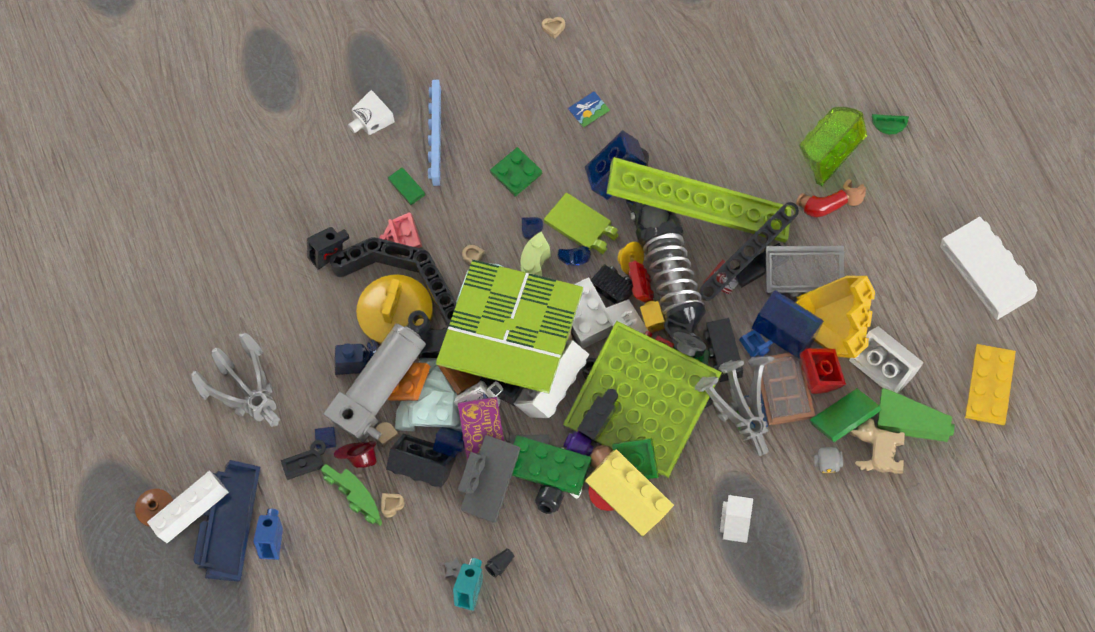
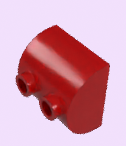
M807 348L800 353L802 370L805 372L808 381L807 387L811 393H827L846 385L835 349Z

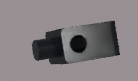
M329 227L308 237L307 258L317 270L321 269L330 262L332 255L343 250V242L350 239L349 234L345 229L337 233L333 227Z

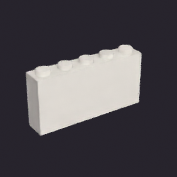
M981 217L942 238L941 249L996 320L1035 297L1037 287L1034 281L1029 280L1025 275L1023 267L1015 262L1012 253L1004 248L1001 239L994 235L988 222L983 221Z

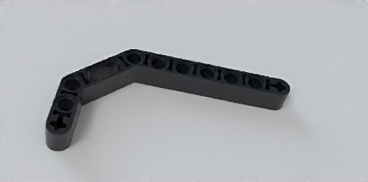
M371 237L331 256L330 264L337 277L347 276L375 262L419 273L445 324L449 327L457 303L427 250ZM391 253H396V254H400V255H404V256H408V257H407V258H401V257H397V256H393V255H389V254H391Z

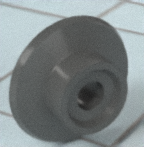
M682 332L674 333V338L678 341L676 348L680 352L694 356L697 350L703 351L706 349V345L696 337Z

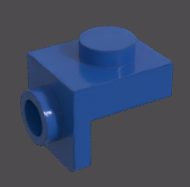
M756 329L739 339L751 357H756L757 355L760 357L764 356L770 351L769 347L773 344L772 340L765 342Z

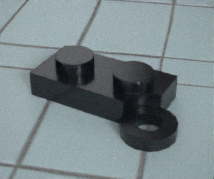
M316 440L312 442L309 451L280 460L286 479L290 480L322 469L324 464L321 455L326 451L325 443L321 440ZM317 445L322 446L320 451L315 450Z

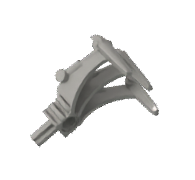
M242 333L239 335V339L247 356L253 360L258 383L256 390L253 389L251 391L246 383L240 380L232 370L235 364L220 348L212 350V357L219 371L223 375L227 373L231 375L236 381L237 386L245 394L244 399H238L213 389L212 385L198 371H193L191 374L192 382L200 397L204 400L211 395L223 401L225 405L235 409L234 412L238 416L243 417L246 412L257 421L265 419L271 427L279 425L280 418L274 412L276 403L270 396V393L273 392V387L271 383H267L265 373L262 371L258 356L264 353L262 348L249 334Z
M772 356L751 357L748 361L751 367H755L753 382L750 385L749 397H745V399L736 374V369L744 364L743 360H730L721 364L718 369L724 374L728 373L733 401L729 405L713 388L718 382L717 377H702L695 385V390L699 392L705 390L714 401L713 404L720 412L718 417L725 422L729 418L735 423L736 428H741L739 432L743 434V440H752L758 456L769 452L762 435L769 430L766 429L767 423L763 421L765 416L761 410V378L764 365L774 360ZM751 422L755 424L754 431H752L750 428Z

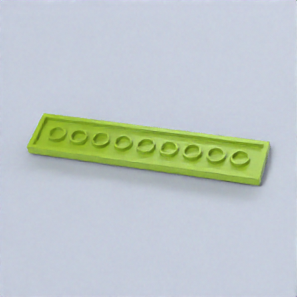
M614 157L611 162L607 194L747 233L755 234L783 206L780 203ZM786 207L784 210L787 216H791L792 208ZM775 220L771 221V227L774 230H779L780 223ZM790 224L773 240L786 243ZM758 234V236L767 238L764 234Z

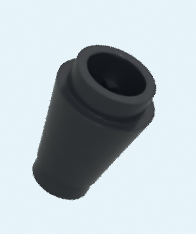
M506 548L489 559L485 568L491 576L496 578L498 575H502L515 556L511 550Z

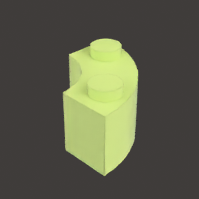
M542 232L532 237L524 247L520 261L521 272L542 276L541 267L545 260L551 257L550 246Z

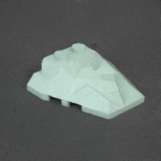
M420 358L419 363H427L431 367L418 401L400 402L396 411V431H415V426L447 427L452 428L453 433H462L459 408L454 404L457 393L436 364L437 358Z

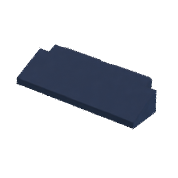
M229 460L225 465L224 472L217 471L213 473L219 478L229 493L203 513L205 516H208L207 521L201 522L199 526L193 561L199 565L198 568L206 569L205 578L241 580L260 466Z

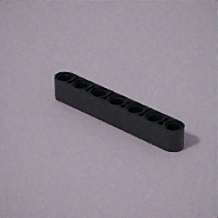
M793 202L784 204L700 287L701 299L710 301L797 217L799 213L798 206ZM786 207L793 209V216L785 214L784 210ZM771 221H778L780 229L774 230L771 227ZM758 234H764L767 237V242L760 243L757 239ZM744 248H752L753 256H746ZM731 261H738L740 268L733 270L730 267ZM718 274H724L726 276V282L719 283L716 279V276ZM710 287L713 291L712 296H705L703 288Z

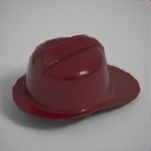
M376 441L346 444L334 452V457L348 459L355 468L370 467L377 463L374 450L377 443Z

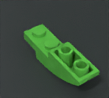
M325 464L321 469L324 476L323 479L330 485L334 483L339 487L338 490L347 496L351 510L355 513L361 512L369 523H376L380 526L382 520L377 506L362 482L347 469L340 474Z

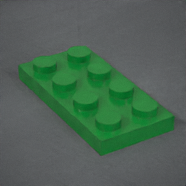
M518 435L516 436L513 445L519 446L521 449L512 476L542 485H551L561 491L580 495L592 461L591 457Z

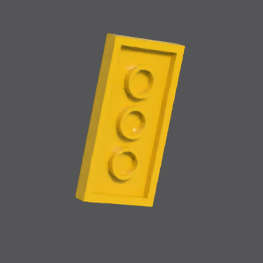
M976 344L965 418L1005 425L1016 351Z

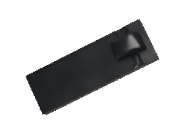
M765 251L758 254L735 277L741 288L766 274ZM771 255L772 270L789 261L790 257L788 255ZM740 265L734 268L733 270H738L740 268Z

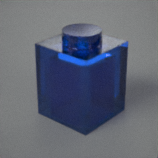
M441 427L436 433L433 451L455 458L459 452L464 450L465 445L462 432Z

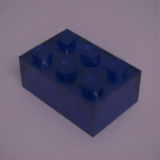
M623 130L585 166L592 191L607 200L613 196L607 194L611 162L614 157L640 165L646 164L639 141Z

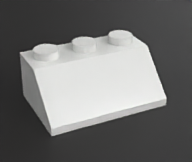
M878 326L870 330L866 335V338H869L868 347L856 358H850L849 361L882 388L899 393L915 376L924 362Z

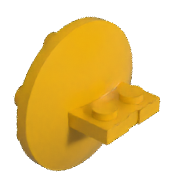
M388 275L373 281L364 289L357 303V320L364 334L375 343L381 345L394 325L397 323L405 327L409 323L408 318L410 314L416 310L423 311L431 322L433 305L430 294L419 281L405 275ZM418 319L415 325L423 324L424 319Z

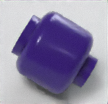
M578 431L573 432V434L569 433L563 445L565 450L590 456L594 446L591 445L592 440Z

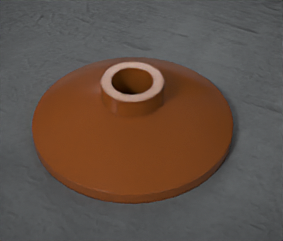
M162 489L147 490L136 501V517L142 524L150 527L147 522L171 503L173 498ZM152 503H156L154 508H150Z

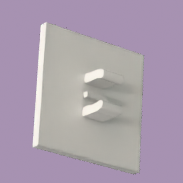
M629 299L603 309L612 326L618 321L643 334L648 331Z

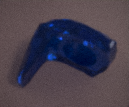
M581 246L574 249H559L557 255L558 259L563 263L578 266L590 261L591 252L588 246Z

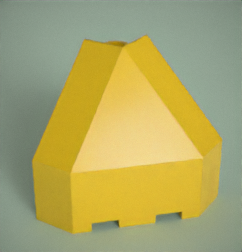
M867 276L842 277L796 297L798 301L789 308L795 320L792 325L824 349H835L837 357L856 358L868 347L869 338H866L867 328L871 326L872 311H870L871 300H874L875 290Z

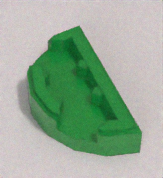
M872 114L871 118L877 130L890 135L903 131L907 126L909 116Z

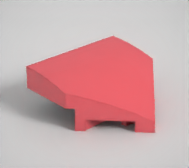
M410 212L393 220H388L389 224L384 234L380 236V239L416 248L422 247L413 215Z

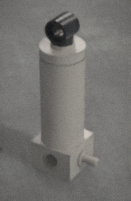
M416 310L412 312L408 318L409 323L405 327L397 323L394 325L344 395L339 392L324 413L329 420L360 442H364L369 435L375 439L381 437V433L374 428L379 422L375 416L426 346V343L420 339V336L430 329L431 322L423 311ZM418 319H424L423 324L415 325Z

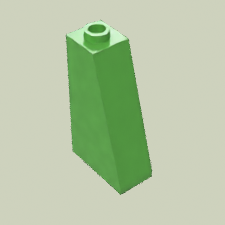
M882 388L879 402L881 411L878 412L877 419L878 429L893 433L903 432L905 433L904 436L948 442L949 437L953 436L955 424H951V416L891 390Z

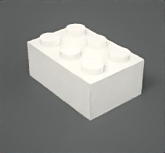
M589 277L574 284L582 286L584 289L571 330L582 349L607 338L613 328L603 312V309L606 307Z

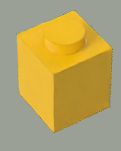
M649 301L640 307L648 331L653 333L665 329L663 310L659 301Z

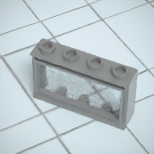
M766 246V293H770V297H782V293H789V297H798L801 293L810 292L844 277V246Z

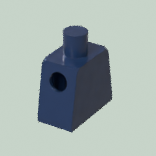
M347 343L336 345L334 355L335 375L361 373L371 359V353L363 344Z

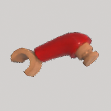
M848 179L843 185V190L825 197H817L815 195L810 197L802 193L797 198L796 205L801 206L804 209V213L811 217H823L845 204L851 206L861 204L866 195V187H864V184H861L857 188H852V180Z

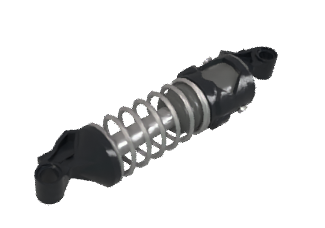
M626 199V204L632 212L631 219L634 220L636 225L638 243L641 244L643 251L647 253L646 259L653 262L649 270L657 273L653 277V281L661 284L656 289L658 294L664 295L659 303L668 306L663 311L664 328L667 334L673 340L676 350H678L676 348L678 341L674 338L675 332L686 333L701 340L699 336L694 334V331L699 321L705 315L706 308L704 303L701 302V294L696 291L698 284L693 281L694 272L689 269L691 262L686 258L687 250L682 247L684 245L683 229L679 218L676 217L675 212ZM683 261L687 262V268L678 267V265ZM657 265L663 269H653V267ZM687 272L691 274L690 279L682 278ZM665 274L666 280H656L657 277ZM690 283L694 285V290H685V287ZM668 285L669 291H660L662 287ZM694 294L698 296V300H689ZM672 297L673 302H663L666 298ZM697 350L695 355L691 357L699 358L705 353V350Z

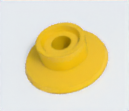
M638 242L628 243L618 253V263L622 271L629 275L630 262L637 261L643 265L644 251Z

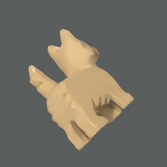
M871 418L859 425L856 430L850 431L851 436L857 437L873 446L872 460L855 462L860 467V470L866 469V471L875 469L882 473L903 474L904 460L896 462L893 459L896 446L904 445L905 433H893L878 429L875 426V421Z

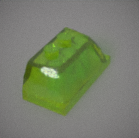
M833 107L823 119L818 121L815 128L808 132L805 139L800 143L801 153L806 164L814 173L816 184L823 186L867 137L863 112L848 107Z

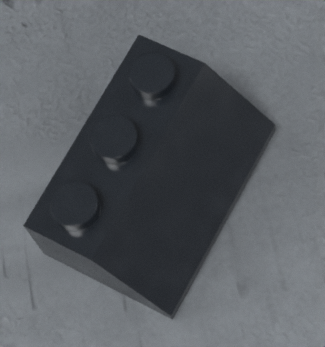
M403 433L390 448L386 470L392 471L397 475L408 476L415 481L429 483L434 487H442L449 477L458 451Z

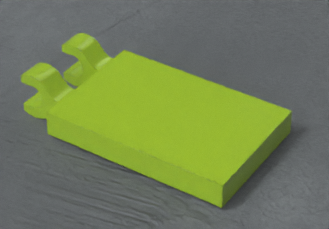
M567 192L544 218L545 224L585 250L590 251L594 248L602 255L608 249L606 248L607 243L599 240L602 235L605 234L613 241L619 236L617 234L618 229L611 226L609 219Z

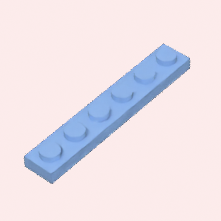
M432 80V87H429V98H432V103L428 105L429 114H432V119H428L429 130H432V135H428V144L431 146V151L428 152V162L431 163V168H428V179H432L433 186H440L441 86L439 80Z

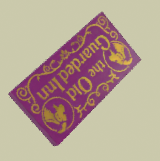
M497 396L458 403L467 461L470 452H480L486 435L504 441Z

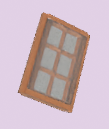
M796 351L773 355L774 360L763 367L761 393L768 425L806 420L815 416L810 391L807 387V378L802 370L801 352Z

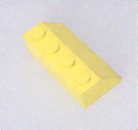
M618 450L612 451L585 480L641 536H644L674 506Z

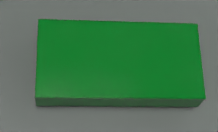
M403 167L388 177V181L410 206L425 196L422 188Z

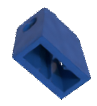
M268 509L266 515H260L258 518L253 542L259 559L279 560L283 527L278 517L279 511L276 509Z

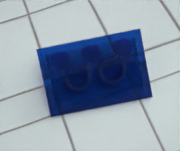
M774 290L758 313L752 329L767 339L772 340L773 343L798 359H801L800 353L807 348H811L824 321Z

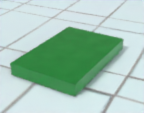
M856 388L811 418L810 421L816 429L834 443L881 411V408L876 402Z

